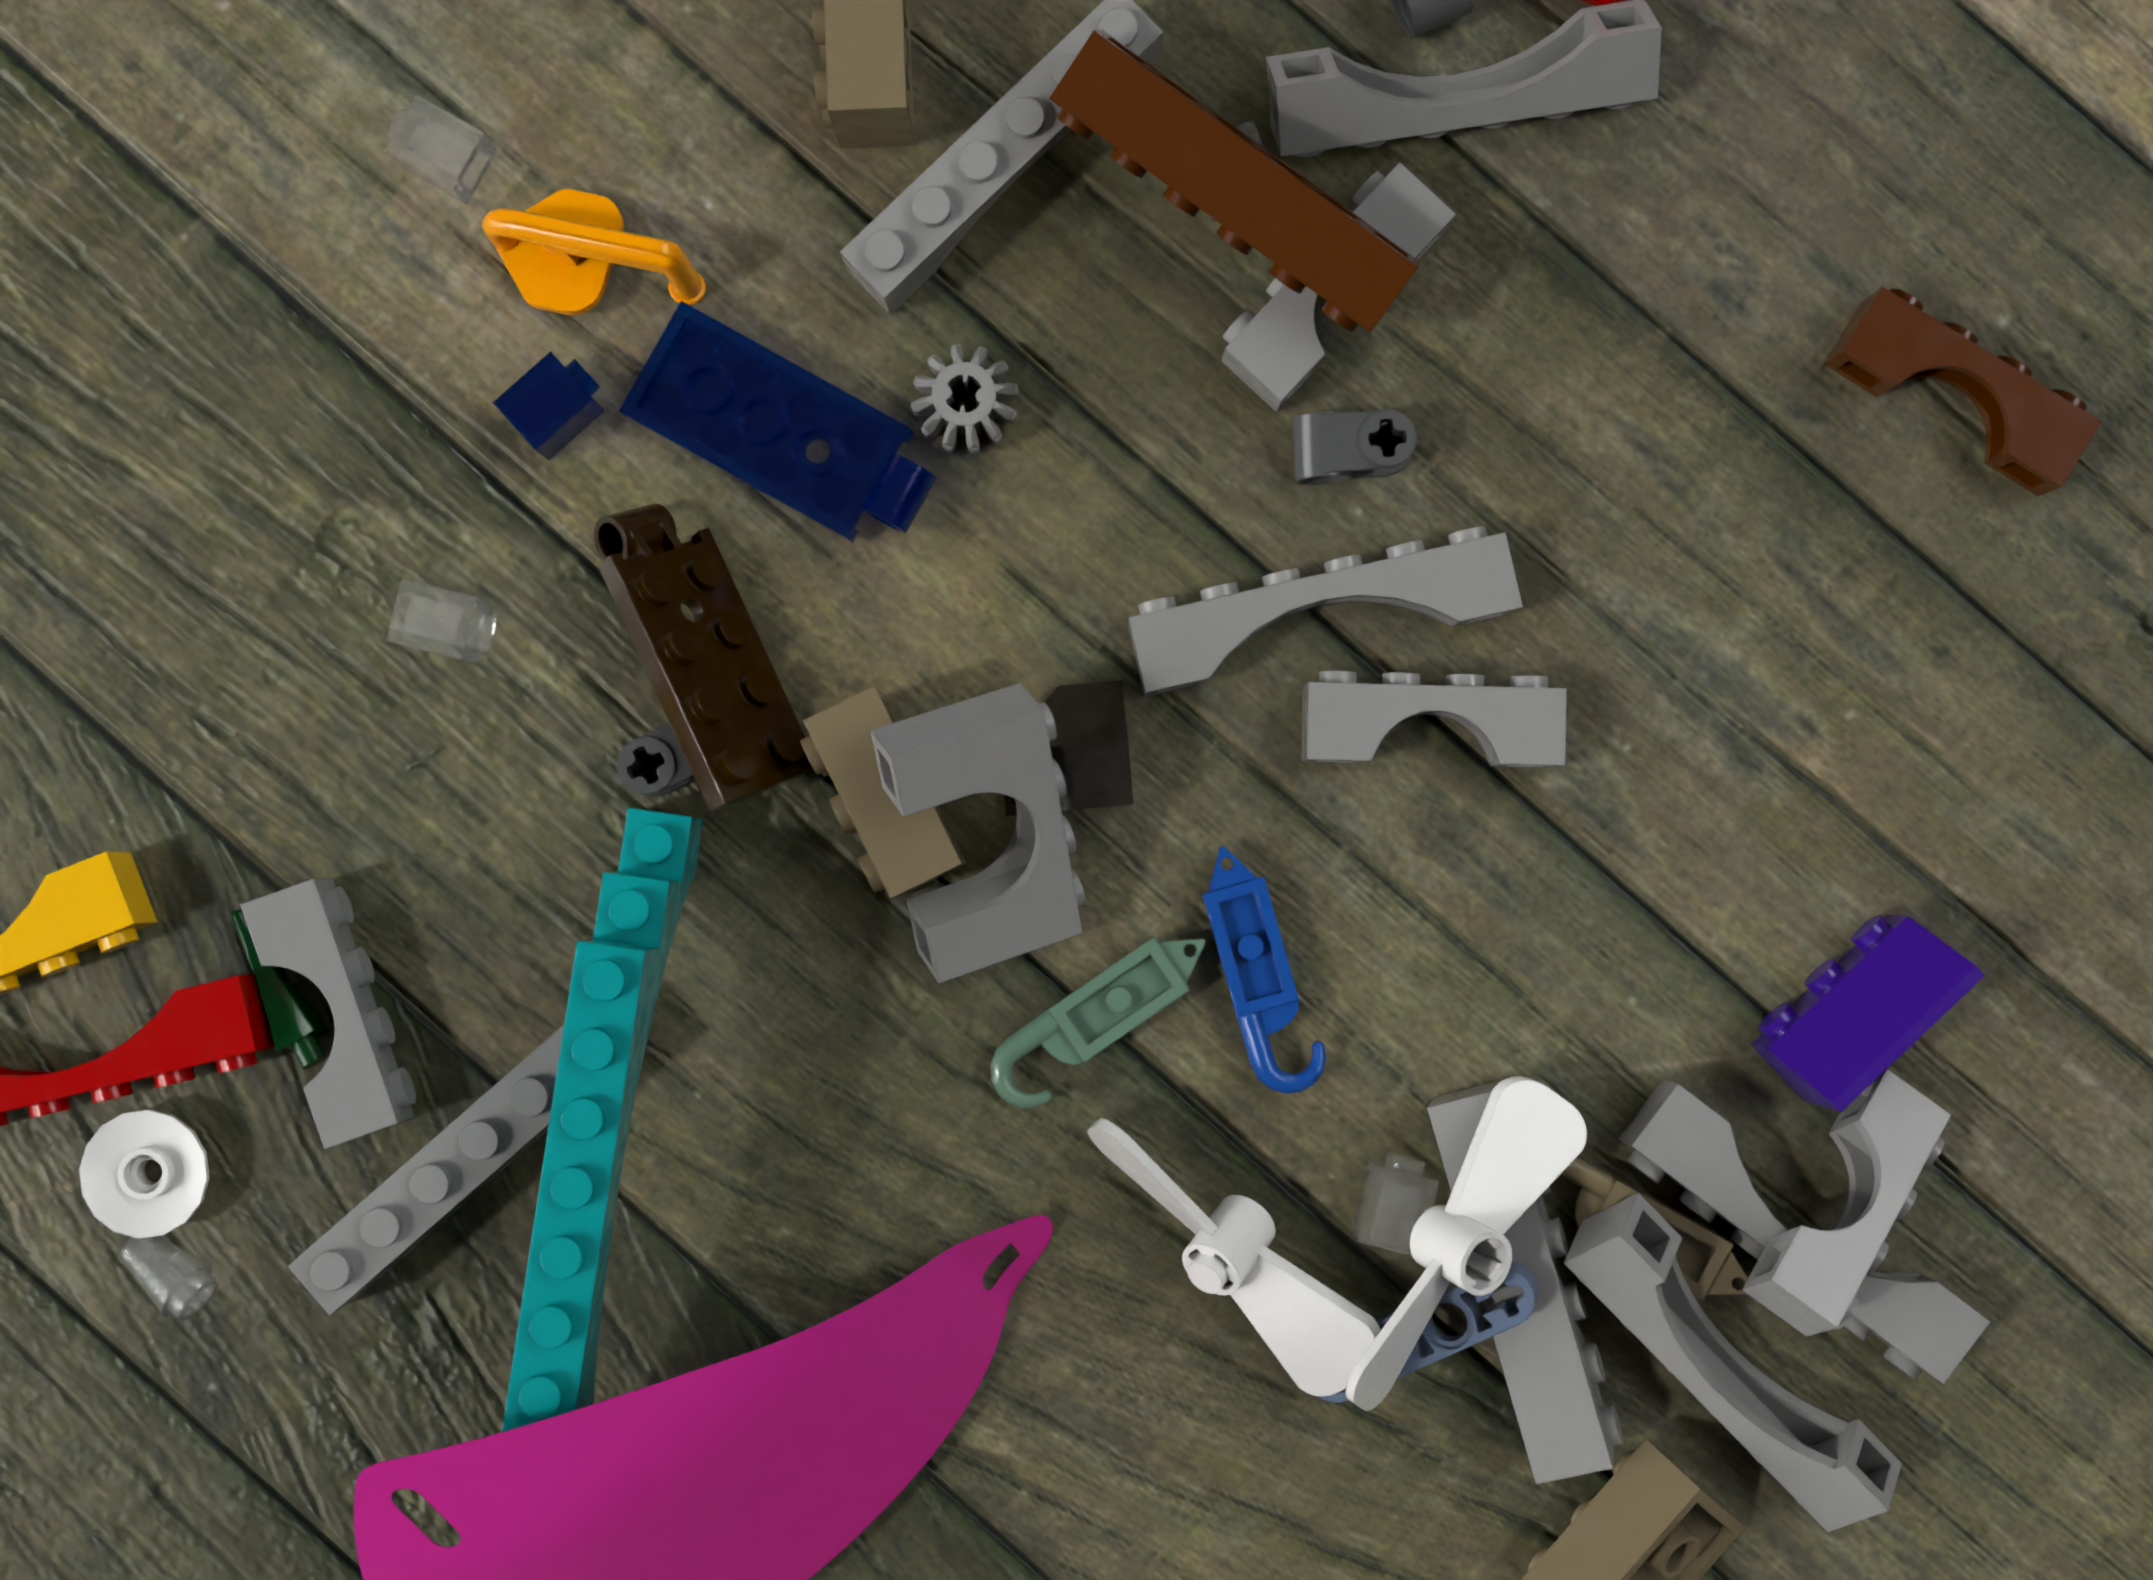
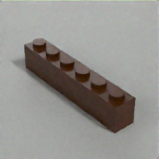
M1103 29L1092 32L1049 98L1062 108L1057 118L1064 125L1088 140L1094 132L1115 147L1110 156L1119 165L1139 178H1143L1147 171L1168 185L1163 195L1170 202L1193 217L1198 214L1200 209L1222 224L1216 233L1226 243L1245 255H1249L1251 250L1255 248L1274 262L1269 272L1276 279L1301 294L1306 286L1327 301L1322 308L1323 312L1351 332L1359 324L1371 333L1418 269L1419 260Z

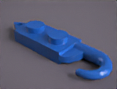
M1221 846L1218 850L1208 892L1203 893L1202 898L1250 1066L1258 1080L1269 1089L1285 1094L1302 1092L1314 1085L1322 1075L1326 1062L1325 1046L1321 1041L1313 1043L1312 1059L1309 1065L1301 1072L1287 1073L1282 1071L1277 1065L1269 1034L1281 1030L1294 1019L1299 1007L1298 994L1265 878H1257L1225 846ZM1224 858H1229L1232 861V867L1229 870H1224L1221 867V861Z

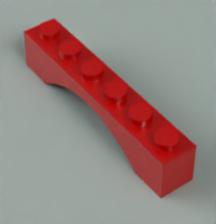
M254 974L238 975L176 990L157 1015L128 1041L87 1063L57 1071L19 1070L0 1066V1126L9 1124L7 1111L28 1107L31 1119L71 1109L69 1096L91 1092L93 1104L133 1094L131 1081L153 1076L155 1088L195 1079L193 1066L215 1061L218 1073L258 1064L255 1052L275 1046Z

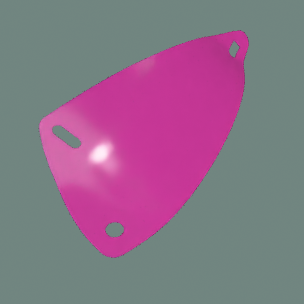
M1035 1215L965 1240L944 1251L907 1277L862 1303L811 1328L756 1350L531 1424L456 1445L375 1463L366 1467L356 1479L354 1496L355 1543L363 1580H809L844 1550L888 1507L918 1474L953 1429L973 1398L989 1367L1000 1338L1010 1300L1016 1287L1049 1244L1053 1232L1052 1221L1045 1215ZM1011 1243L1020 1255L1007 1267L990 1290L985 1289L983 1277L986 1270L994 1259ZM399 1489H410L419 1493L460 1534V1542L451 1547L434 1543L394 1504L392 1494Z

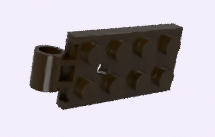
M657 503L601 517L596 522L594 528L595 546L600 557L603 559L599 570L710 812L798 779L814 771L800 742L801 739L805 738V735L710 529L699 530L692 535L691 541L681 543L677 537L672 515L664 506ZM681 603L691 610L695 622L685 618L681 611Z

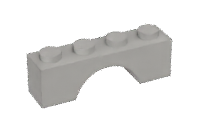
M1400 162L1386 177L1379 171H1376L1352 198L1358 205L1353 211L1354 214L1417 260H1420L1447 231L1456 215ZM1275 278L1266 289V292L1272 299L1256 316L1249 309L1245 310L1223 335L1222 338L1229 345L1225 348L1221 361L1277 412L1316 371L1324 358L1325 352L1318 339L1314 322L1315 303L1319 295L1307 286L1299 294Z
M1320 671L1318 682H1308L1303 686L1301 762L1360 764L1370 762L1381 740L1397 723L1412 716L1436 715L1453 720L1466 728L1478 740L1490 767L1556 768L1565 766L1567 688H1548V677L1510 676L1509 687L1484 686L1485 676L1478 674L1446 675V685H1421V674L1382 673V684L1357 683V672Z
M333 878L311 879L240 904L261 966L283 967L302 974L320 989L331 1008L334 1020V1042L331 1053L322 1070L303 1088L324 1149L415 1117L411 1107L416 1102L415 1088L407 1070L403 1067L398 1068L390 1046V1044L395 1042L394 1027L387 1011L383 1007L377 1008L369 985L375 979L373 966L364 948H356L349 927V923L354 920V913L344 889L340 886L335 887Z
M1886 1069L1839 1113L1828 1133L1840 1150L1849 1175V1197L1842 1217L1830 1231L1798 1226L1772 1236L1742 1290L1806 1337L1844 1327L1852 1319L1859 1307L1860 1297L1856 1293L1866 1275L1871 1274L1879 1267L1887 1255L1889 1244L1884 1240L1893 1223L1902 1219L1916 1200L1917 1191L1913 1189V1186L1918 1176L1941 1153L1945 1141L1940 1135L1951 1114Z

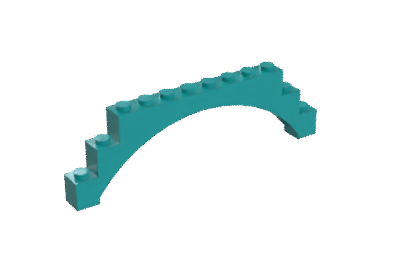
M628 807L618 872H603L593 938L578 940L576 943L502 1432L594 1404L596 1362L606 1270L630 1121L646 1043L667 958L691 881H694L704 818Z

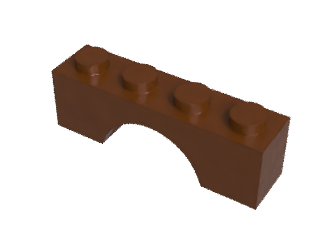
M1882 286L1861 302L1823 365L1875 397L1882 395L1901 382L1913 379H1934L1956 387L1974 403L1983 419L1987 441L1984 464L2036 496L2063 487L2102 423L2101 420L2085 411L2087 406L2080 398L2064 390H2050L2031 378L2032 371L2025 364L2008 356L1996 357L1977 345V337L1968 329L1951 322L1941 323L1923 312L1922 303L1905 291L1899 289L1887 290Z

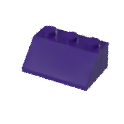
M1876 915L1869 919L1852 935L1851 941L1855 946L1838 962L1832 958L1817 967L1804 983L1809 989L1791 1006L1788 1002L1780 1004L1760 1022L1758 1028L1763 1033L1750 1045L1802 1100L1842 1112L1985 976L1976 965L1909 916L1887 915L1883 918L1881 915Z

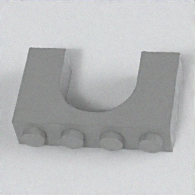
M1018 683L870 730L882 788L903 817L977 793H1000L1014 798L1016 802L1017 819L1014 833L1004 852L993 864L975 876L906 899L917 952L938 983L1082 934L1078 908L1085 906V894L1078 875L1074 870H1071L1069 854L1076 851V841L1070 823L1061 812L1059 799L1067 794L1066 783L1058 763L1052 759L1049 742L1056 740L1057 731L1052 713L1045 702L1038 703Z

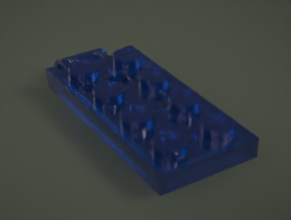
M683 301L678 305L619 410L626 418L851 543H854L859 534L855 526L863 512L890 528L906 534L937 480V477L925 468L896 454L902 443L905 442L909 445L915 434L908 426ZM823 440L829 444L830 455L824 462L814 463L807 458L806 451L811 442Z

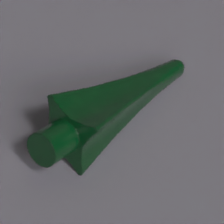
M241 909L235 910L232 913V921L252 968L276 1052L289 1049L290 1053L294 1052L303 1070L318 1065L327 1057L317 1037L330 1030L302 997L281 967L261 966Z

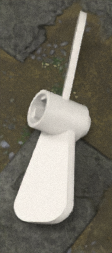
M1514 1076L1500 1081L1493 1088L1447 1205H1436L1429 1208L1416 1221L1410 1236V1251L1413 1259L1425 1267L1426 1270L1351 1372L1346 1386V1397L1362 1410H1372L1387 1396L1450 1282L1475 1296L1487 1295L1503 1283L1512 1263V1248L1504 1233L1583 1151L1587 1140V1129L1582 1115L1571 1103L1547 1086L1527 1077Z
M1101 1118L1095 1121L1087 1130V1133L1097 1148L1196 1234L1182 1254L1183 1266L1190 1281L1203 1292L1231 1295L1302 1391L1310 1395L1323 1397L1331 1396L1344 1390L1355 1365L1381 1331L1377 1321L1370 1314L1267 1248L1275 1237L1276 1229L1271 1216L1260 1204L1245 1196L1230 1195L1225 1197L1210 1217H1208L1128 1134L1106 1119Z

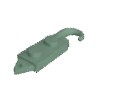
M1151 937L1005 1038L995 1050L990 1064L991 1081L998 1095L1007 1103L1020 1108H1037L1049 1102L1052 1098L1049 1090L1025 1093L1016 1087L1011 1076L1015 1063L1040 1045L1051 1056L1062 1063L1071 1065L1085 1063L1190 990L1186 983L1206 941L1200 938L1157 942L1154 937ZM1188 944H1192L1195 947V954L1192 956L1184 954V947Z

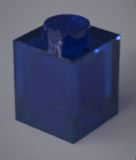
M551 351L493 402L528 443L547 460L553 458L605 411L592 396L601 387L575 358L565 366Z

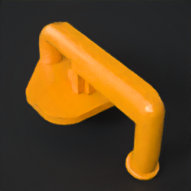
M561 189L525 211L510 208L492 209L483 219L482 227L485 235L494 244L523 298L533 308L571 316L590 311L600 302L604 295L613 263L664 274L669 280L668 290L670 296L681 305L690 306L697 304L705 295L706 284L704 278L697 272L680 246L669 240L624 232L622 214L617 206L607 197L572 189Z

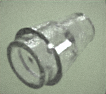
M160 1236L139 1239L132 1237L125 1244L119 1255V1258L127 1265L164 1316L173 1314L180 1321H185L198 1313L213 1297L219 1285L218 1280L211 1275V1265Z

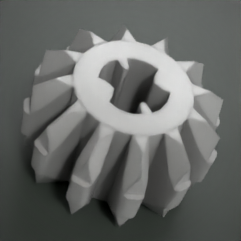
M957 344L951 346L950 354L953 364L946 367L941 358L936 355H931L927 359L928 365L936 379L924 375L915 376L913 381L914 388L928 396L913 401L911 407L914 415L931 416L921 427L922 433L926 438L935 437L946 428L942 441L944 451L953 452L959 437L964 436L966 437L969 453L978 454L980 452L978 434L984 432L994 444H999L1003 440V435L999 427L993 422L994 420L1006 424H1014L1016 422L1017 412L1003 403L1019 397V390L1017 384L1000 383L1009 372V367L1005 361L996 362L985 370L988 361V351L986 348L979 346L974 351L971 362H965L962 347ZM965 387L966 394H969L971 388L976 389L975 396L978 407L970 412L965 411L964 405H961L960 412L953 410L956 405L953 397L954 391Z

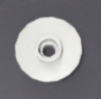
M152 1109L126 1112L102 1125L86 1145L79 1168L82 1196L94 1217L113 1232L137 1239L162 1236L188 1222L202 1204L210 1178L207 1152L195 1131L176 1116ZM150 1159L156 1161L161 1166L162 1175L158 1182L149 1180L145 1174V1165Z

